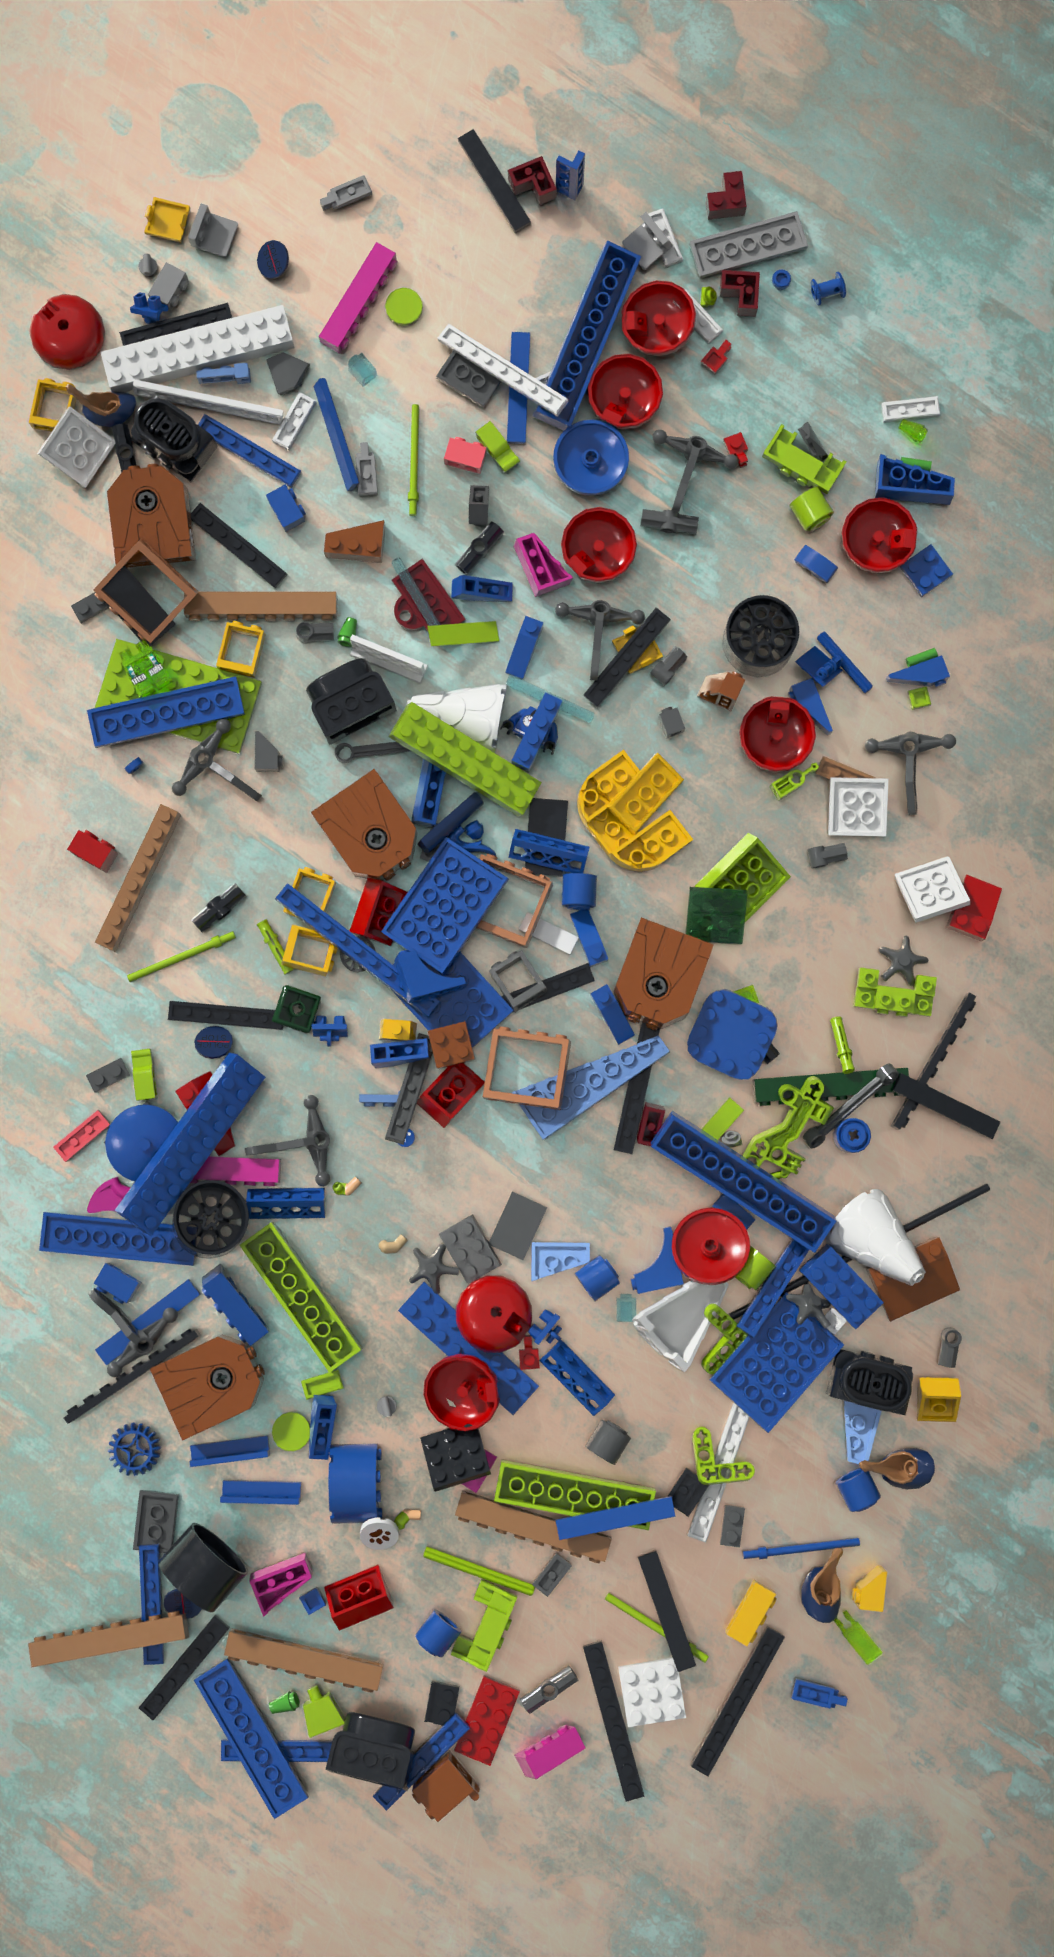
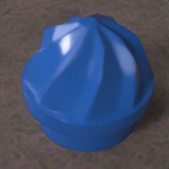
M478 820L464 827L466 835L472 839H480L484 833L483 825Z

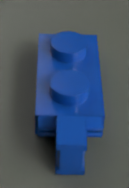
M797 1678L795 1679L791 1697L793 1700L829 1709L835 1708L836 1704L846 1707L848 1700L847 1696L838 1694L839 1690L833 1687Z

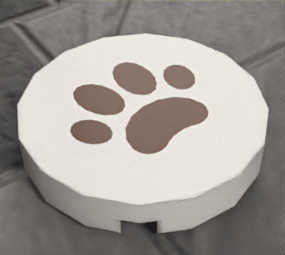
M372 1518L362 1524L360 1540L368 1548L384 1550L396 1544L399 1528L390 1519Z

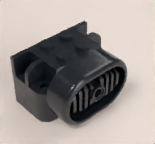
M152 395L149 400L138 407L135 413L134 425L131 429L132 442L146 451L145 454L151 459L155 460L156 458L161 461L160 464L169 471L170 469L174 470L189 482L194 480L218 447L210 433L197 425L192 417L165 399Z
M365 658L349 661L312 681L306 688V693L312 702V712L329 745L397 711L395 702L382 677L371 669Z
M841 1349L834 1357L826 1394L857 1405L906 1415L912 1392V1367L894 1363V1359L880 1355L878 1359L875 1358V1354L861 1351L858 1354Z
M348 1712L343 1730L337 1732L333 1738L326 1770L331 1773L408 1791L407 1783L412 1771L413 1753L411 1748L415 1729L394 1721Z

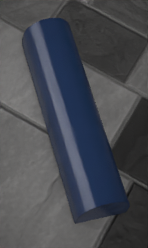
M476 792L472 793L428 832L417 845L425 853H430L484 804L481 797Z

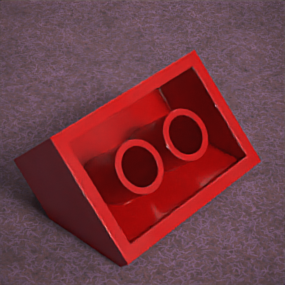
M367 878L350 932L391 946L393 940L381 931L408 892L382 880Z
M379 1565L324 1587L331 1617L339 1631L394 1609L390 1592Z

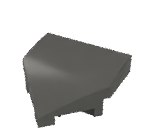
M284 352L266 359L279 395L297 388L298 385L302 386L301 381L306 369H309V363Z
M809 422L803 424L798 429L800 435L813 457L819 456L821 461L828 457L826 451Z

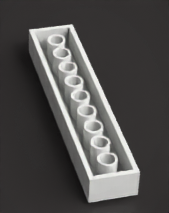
M280 305L102 351L101 356L111 391L126 392L134 390V379L157 384L196 374V371L205 367L215 369L295 347L284 306Z

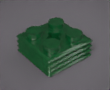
M289 985L283 986L272 1022L309 1033L321 997ZM298 1004L301 1012L295 1014L292 1007Z

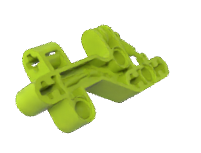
M810 1076L805 1080L801 1090L790 1084L782 1085L779 1088L778 1095L784 1104L791 1107L781 1124L755 1135L742 1156L746 1159L755 1158V1164L759 1167L764 1160L780 1166V1171L770 1173L777 1179L787 1178L791 1172L798 1174L797 1168H801L802 1164L800 1163L801 1161L805 1162L806 1158L787 1148V1145L799 1137L809 1118L825 1125L834 1109L832 1105L820 1099L824 1091L822 1081L816 1076ZM811 1084H813V1085L817 1084V1085H818V1088H813V1090H812V1088L810 1087V1085H811ZM785 1091H793V1095L790 1098L786 1099L783 1097ZM763 1142L764 1146L758 1148L756 1144ZM781 1150L782 1154L780 1157L775 1158L772 1156L773 1152Z

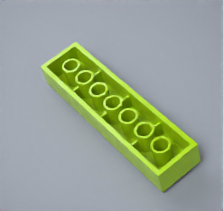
M413 702L407 704L389 735V738L517 817L525 813L542 783Z
M274 1222L269 1223L240 1244L244 1253L329 1373L363 1349Z
M501 1460L494 1501L575 1516L654 1500L656 1490L655 1488ZM650 1522L627 1527L649 1530Z

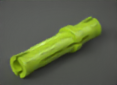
M265 919L256 924L264 937V943L268 944L284 975L293 971L295 968L281 965L282 959L276 949H278L282 958L285 951L278 940L279 936L277 933H274L268 920ZM267 931H268V933L270 934V936H271L273 942L275 943V945H273L271 939L269 938V936H268V934H267Z
M834 1017L830 1019L838 1049L837 1057L841 1061L843 1073L850 1074L855 1070L851 1057L853 1053L849 1049L842 1017Z

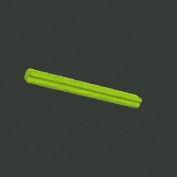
M426 1547L424 1551V1558L532 1596L535 1587L530 1583L430 1547Z

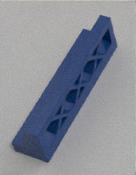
M578 150L573 162L562 156H558L556 160L557 192L576 201L584 185L585 153Z
M515 829L508 858L570 873H584L590 847ZM515 846L523 848L525 853H515ZM538 851L541 852L544 855V857L541 859L535 858V856L532 853ZM558 856L563 861L556 863L551 858ZM574 860L582 862L581 868L573 867L570 862Z
M325 1188L247 1190L246 1204L249 1219L325 1218ZM251 1207H259L262 1211L252 1212ZM273 1207H279L282 1210L280 1212H274L271 1209ZM298 1207L301 1210L299 1212H294L291 1210V1208ZM320 1207L321 1211H312L310 1208Z
M562 1340L558 1341L539 1360L593 1416L607 1406L615 1396ZM551 1356L557 1365L552 1364L547 1358ZM562 1371L567 1372L570 1375V1379L565 1378ZM576 1386H580L584 1393L579 1392ZM590 1400H594L599 1406L595 1408L590 1403Z
M268 1435L191 1445L192 1460L189 1462L190 1467L266 1458L270 1456Z
M223 1480L220 1503L299 1505L301 1502V1482Z

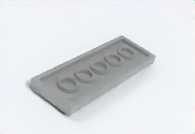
M797 211L695 239L689 243L700 279L722 273V270L737 269L808 248Z

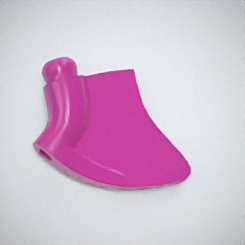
M118 1177L105 1181L93 1193L87 1207V1212L114 1211L131 1187L121 1184Z

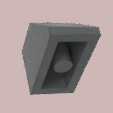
M470 485L469 524L476 526L487 525L489 486Z
M255 731L256 772H280V767H283V755H280L279 751L259 731Z

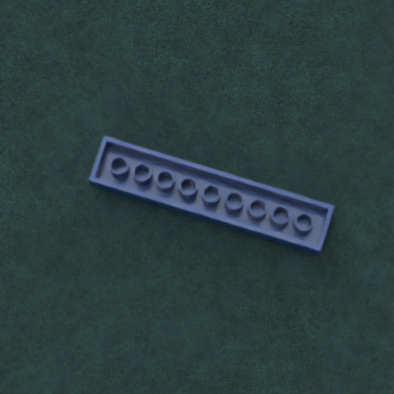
M607 240L601 250L546 382V386L567 398L569 402L558 417L537 404L533 417L563 431L571 427L641 256Z
M228 1053L114 1211L142 1232L152 1236L266 1077L238 1054Z
M671 1111L651 1141L653 1149L814 1253L837 1221L833 1214L674 1111Z

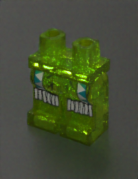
M144 640L136 644L140 652L137 655L133 656L129 649L120 653L123 661L121 664L139 698L147 697L156 692L147 674L150 675L158 690L173 682L154 649Z

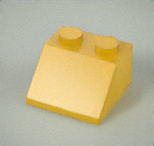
M919 1378L917 1421L956 1422L961 1400L959 1378Z
M877 1565L856 1583V1588L852 1589V1600H854L859 1609L883 1612L887 1571L882 1566Z

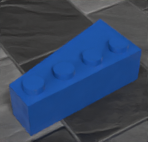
M880 454L877 462L875 498L951 504L954 497L955 478L932 470L929 472L921 469L920 466H911L903 463L901 460H892L886 458V455Z
M219 1264L202 1277V1292L208 1299L211 1297L214 1300V1307L220 1314L223 1312L226 1315L227 1319L225 1320L232 1329L235 1327L239 1331L237 1335L243 1343L247 1342L251 1346L269 1332V1328L254 1307H249V1302L241 1291H236L237 1287L233 1279L225 1277L223 1274L224 1268Z

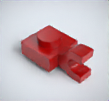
M725 340L718 350L712 347L701 360V363L716 374L728 358L724 355L729 352L732 344Z
M739 432L724 438L723 442L728 454L737 456L740 468L747 466L748 459L744 452L748 451V447L742 433Z
M525 1335V1349H519L520 1369H540L538 1348H532V1336Z

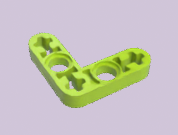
M709 1304L704 1310V1316L724 1336L703 1358L701 1365L707 1373L715 1374L743 1342L747 1334L736 1327L738 1323L717 1304ZM713 1311L720 1316L718 1319L712 1315ZM729 1320V1326L722 1329L723 1322ZM724 1346H728V1351L725 1354H721V1349Z
M699 1427L693 1432L692 1441L697 1476L702 1484L713 1485L743 1482L753 1477L755 1469L749 1462L715 1465L710 1431L705 1427ZM700 1432H702V1435H706L703 1444H708V1447L698 1448L701 1445V1439L697 1438ZM701 1451L708 1452L709 1460H701L699 1453ZM744 1467H746V1470H750L747 1476L744 1473H738L737 1478H735L736 1471H741ZM724 1468L731 1471V1477L728 1479L723 1478L721 1475V1470ZM715 1469H717L718 1480H716V1476H711L709 1480L702 1476L705 1470L708 1474H714L716 1472Z

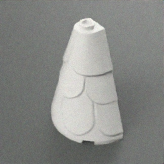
M495 684L448 692L445 690L412 696V699L408 700L407 704L410 702L417 704L496 753L497 737L507 685Z
M872 1189L869 1194L866 1192L860 1194L837 1215V1221L833 1226L832 1232L827 1234L826 1244L830 1245L837 1253L856 1260L862 1265L878 1270L885 1276L910 1286L920 1282L926 1271L889 1198L879 1189Z
M691 1280L683 1284L682 1288L640 1311L632 1319L633 1325L658 1354L670 1359L668 1361L670 1364L685 1372L690 1367L711 1323L705 1318L704 1310L709 1304L720 1306L729 1284L725 1282L718 1285H704ZM713 1311L712 1315L716 1316V1312Z

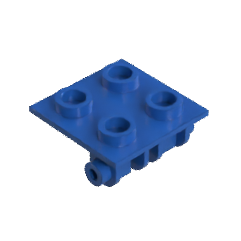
M816 646L812 647L795 661L801 669L806 671L822 687L843 671L840 668L843 663L841 656L836 655L830 659Z

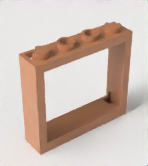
M142 538L93 589L96 592L94 595L101 602L105 601L110 605L109 609L115 615L119 614L123 617V622L129 628L137 630L139 632L138 636L143 641L150 643L198 593L195 587ZM138 550L187 595L152 633L147 631L102 589Z
M481 854L479 859L489 866L544 887L524 937L483 920L476 927L527 948L553 884L550 878L542 874L538 877L533 875V871L522 867L520 870L515 868V864L505 860L502 863L497 861V857L487 854L485 856Z
M507 1027L493 1029L482 1097L486 1100L561 1110L571 1041L567 1039V1036L556 1034L555 1037H549L548 1033L537 1032L535 1035L529 1034L528 1030L518 1029V1032L510 1031V1028ZM500 1037L562 1045L554 1099L491 1091Z

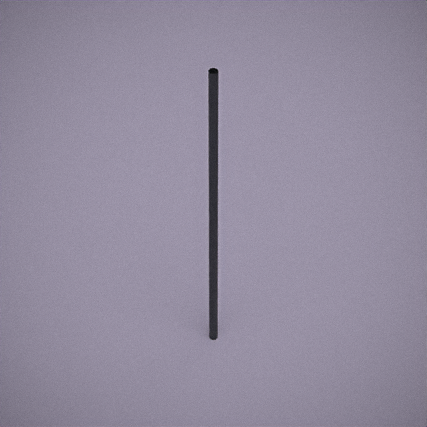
M986 1183L903 1225L905 1232L907 1233L990 1191L989 1185ZM846 1256L841 1257L846 1263L853 1260ZM802 1276L788 1283L781 1296L810 1281L805 1276ZM751 1303L729 1313L730 1317L733 1320L741 1317Z

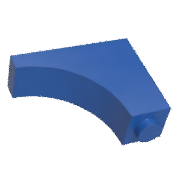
M403 950L398 953L394 960L408 1003L461 990L466 984L464 977H444L428 969L418 957L416 950L411 952Z
M671 1227L663 1228V1245L656 1260L645 1270L633 1274L634 1278L631 1279L632 1289L637 1290L638 1294L684 1284L681 1271L677 1267L672 1254L673 1232Z

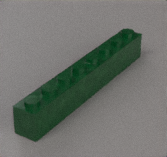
M895 1068L898 1073L909 1077L908 1068ZM878 1070L856 1071L850 1074L842 1072L753 1079L754 1103H759V1106H769L771 1102L778 1101L779 1105H784L778 1095L779 1088L784 1084H790L801 1090L805 1080L810 1076L818 1077L824 1085V1091L820 1097L821 1100L829 1101L828 1097H836V1100H848L847 1096L857 1094L876 1077ZM896 1080L889 1085L882 1086L874 1093L875 1098L886 1097V1093H893L894 1096L902 1095L892 1091ZM811 1084L810 1087L813 1090V1088H818V1085ZM785 1091L783 1097L786 1099L790 1098L793 1095V1091Z

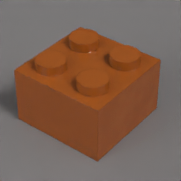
M466 1022L428 1030L437 1069L475 1060Z

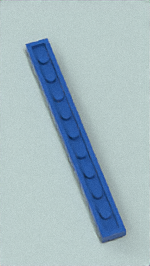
M288 883L276 896V901L407 1002L397 968L291 885ZM435 997L409 1004L428 1018L440 1001Z

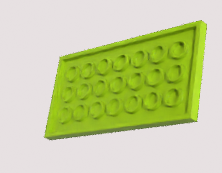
M116 639L95 708L237 677L245 715L227 719L231 724V729L228 733L222 734L217 748L240 754L262 682ZM151 653L154 657L156 656L155 659L164 668L153 676L148 671L154 667L148 657ZM132 665L136 676L144 673L147 679L134 685L131 681L132 678L128 675L127 667ZM218 721L166 733L201 743L216 731Z

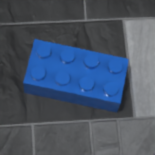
M828 1244L822 1247L799 1269L855 1330L884 1303Z

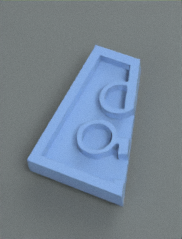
M532 1242L531 1281L589 1263L590 1243Z
M844 1401L847 1461L856 1464L864 1460L869 1461L881 1410Z

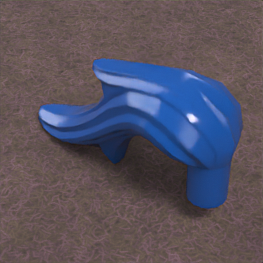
M461 825L448 836L450 840L470 853L485 852L496 856L494 850L482 844V839L473 843L462 841L459 836L465 832V829Z

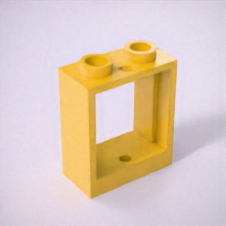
M44 378V380L38 379L29 418V424L32 428L52 432L59 422L58 420L40 417L45 391L70 395L67 409L72 407L75 410L77 399L69 394L66 389L67 384L74 386L72 383L62 382L61 384L49 378Z
M238 621L227 622L216 667L235 674L255 678L266 634L261 627L256 625L247 627ZM232 632L258 638L251 666L226 660Z
M304 867V870L299 868L292 885L297 891L303 877L329 885L321 906V910L326 913L336 882L330 875L323 873L320 876L315 874V870ZM284 907V910H283L284 913H286V914H288V915H291V916H294V917H297V916L294 915L292 912H290L287 908Z
M292 924L281 965L326 977L328 971L332 972L334 961L331 960L332 954H336L338 948L315 930ZM297 936L329 944L323 968L291 960Z

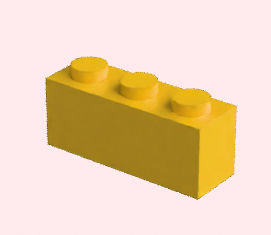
M753 1580L726 1628V1634L745 1646H748L749 1642L753 1643L758 1634L756 1632L758 1626H762L767 1618L765 1614L768 1608L772 1609L777 1600L775 1591Z

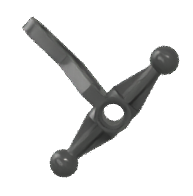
M656 430L653 434V441L656 444L667 443L683 453L688 460L671 511L679 513L695 463L702 460L721 462L728 469L736 468L739 463L737 456L734 454L725 456L707 445L706 440L700 436H692L690 438L667 436L664 430Z
M603 600L594 601L591 605L569 607L566 603L562 602L555 607L556 615L561 618L569 614L590 620L592 625L595 626L590 680L598 681L603 626H606L609 622L631 620L634 624L638 625L645 620V614L641 610H635L630 613L610 607L609 603Z
M220 719L216 724V731L191 750L181 780L176 781L172 785V792L175 795L181 796L185 794L187 790L186 785L208 767L258 802L262 797L253 788L213 761L222 734L228 733L231 729V724L227 719ZM201 753H204V760L199 762L198 756Z
M910 731L880 742L873 738L868 739L864 747L868 753H875L878 749L906 755L905 784L908 814L917 815L916 753L938 746L951 749L956 745V738L952 734H946L942 738ZM912 741L915 745L908 746L905 742Z
M308 1095L303 1103L305 1108L308 1109L305 1138L245 1148V1153L248 1156L306 1147L318 1171L315 1181L319 1186L324 1187L330 1182V1175L325 1171L330 1138L327 1132H325L316 1111L319 1104L318 1098L314 1095ZM316 1137H317L318 1140H319L318 1145H317L316 1142H315V1138H316Z
M93 1288L88 1293L92 1301L111 1316L130 1340L119 1360L108 1365L107 1373L111 1377H118L122 1373V1367L143 1355L149 1354L167 1323H173L178 1318L176 1309L172 1307L166 1308L161 1319L144 1329L137 1330L123 1311L98 1289ZM140 1341H146L144 1344H138Z

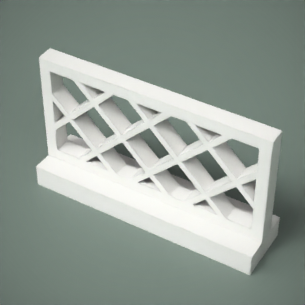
M352 634L350 638L353 647L350 653L351 656L358 659L365 658L370 664L421 684L428 665Z

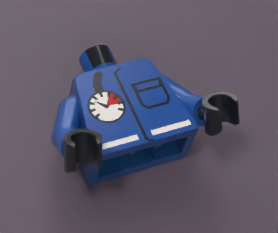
M530 706L528 709L518 711L508 720L503 721L500 730L507 728V735L512 731L513 735L522 739L537 709ZM553 723L541 747L544 753L546 749H550L552 751L551 755L554 754L558 740L556 723Z

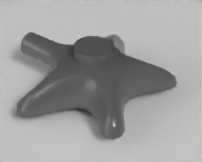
M908 936L903 937L902 946L899 950L887 947L879 948V952L891 961L890 968L881 975L884 981H887L895 973L900 972L904 975L908 984L913 986L915 984L914 965L928 963L929 961L927 957L919 956L912 952Z
M440 1244L430 1256H426L418 1248H414L413 1253L417 1258L419 1267L410 1277V1283H415L425 1278L430 1283L433 1292L439 1294L441 1275H459V1268L449 1267L442 1263V1257L446 1249L445 1244Z
M809 1283L804 1285L802 1295H786L787 1300L799 1306L798 1324L801 1325L807 1318L814 1317L819 1320L824 1329L831 1325L822 1312V1309L829 1308L831 1304L828 1300L815 1295Z

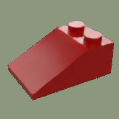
M966 874L963 886L970 899V905L953 910L946 928L978 941H983L986 939L992 924L1002 888Z
M464 1063L449 1066L422 1093L417 1101V1105L445 1128L485 1084V1081Z

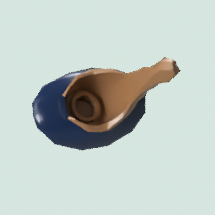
M66 385L67 392L76 397L83 405L82 413L86 419L95 425L112 427L117 424H123L133 414L136 406L134 395L129 393L108 391L92 392L86 395L74 386Z
M903 1448L891 1452L881 1462H868L864 1460L859 1463L861 1470L864 1472L872 1471L881 1474L883 1479L890 1485L906 1490L923 1487L931 1481L935 1473L933 1458L927 1451L919 1448Z
M835 1548L823 1567L814 1568L806 1576L801 1589L802 1604L807 1614L818 1622L830 1623L837 1618L839 1612L841 1587L836 1573V1566L843 1555L842 1548Z

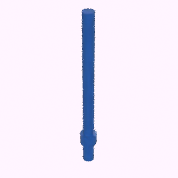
M859 1538L767 1549L766 1547H758V1550L743 1551V1559L759 1558L760 1560L767 1559L768 1556L860 1546Z

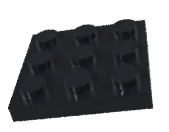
M466 1424L464 1427L467 1428V1427H471L472 1425H471V1424ZM449 1428L420 1437L435 1492L491 1474L479 1428L469 1431Z

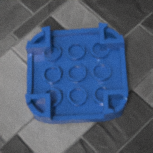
M716 990L705 1000L687 1042L688 1052L698 1062L740 1080L750 1079L759 1070L776 1034L777 1018L768 1007L753 1002L731 990Z

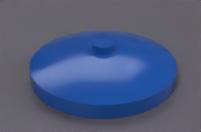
M599 420L579 421L564 430L559 436L553 454L554 468L561 482L570 490L587 496L604 494L615 488L625 476L629 463L628 446L621 433L612 425Z
M136 1105L121 1112L111 1123L105 1140L107 1157L113 1168L123 1177L136 1181L175 1128L178 1121L168 1111L154 1105Z

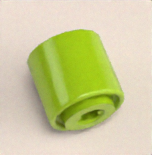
M818 487L804 492L789 505L805 531L818 529L827 523L834 514V511Z
M750 1246L748 1261L735 1278L747 1288L757 1290L776 1266Z

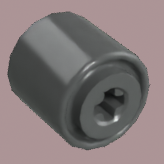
M601 1420L585 1447L597 1456L615 1465L631 1437L627 1435V1431L613 1422Z

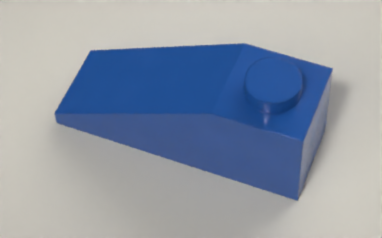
M461 575L452 579L451 598L467 601L511 602L513 583Z
M525 616L505 673L520 679L524 678L543 630L542 621Z
M941 655L891 673L887 676L886 680L892 683L928 687L935 685V687L946 684L950 674Z
M813 678L792 685L789 689L788 697L805 707L811 715L814 724L826 735H830L833 730Z
M579 910L571 913L570 917L589 967L607 962L608 956L589 910Z
M607 984L590 993L593 1002L618 1045L635 1036Z
M428 1039L370 1045L371 1064L375 1068H384L429 1058Z
M314 1395L309 1459H329L337 1408L333 1396Z

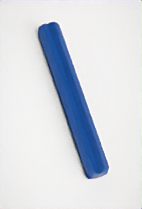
M825 631L819 634L817 640L832 657L837 655L843 658L841 667L864 693L871 690L873 685Z

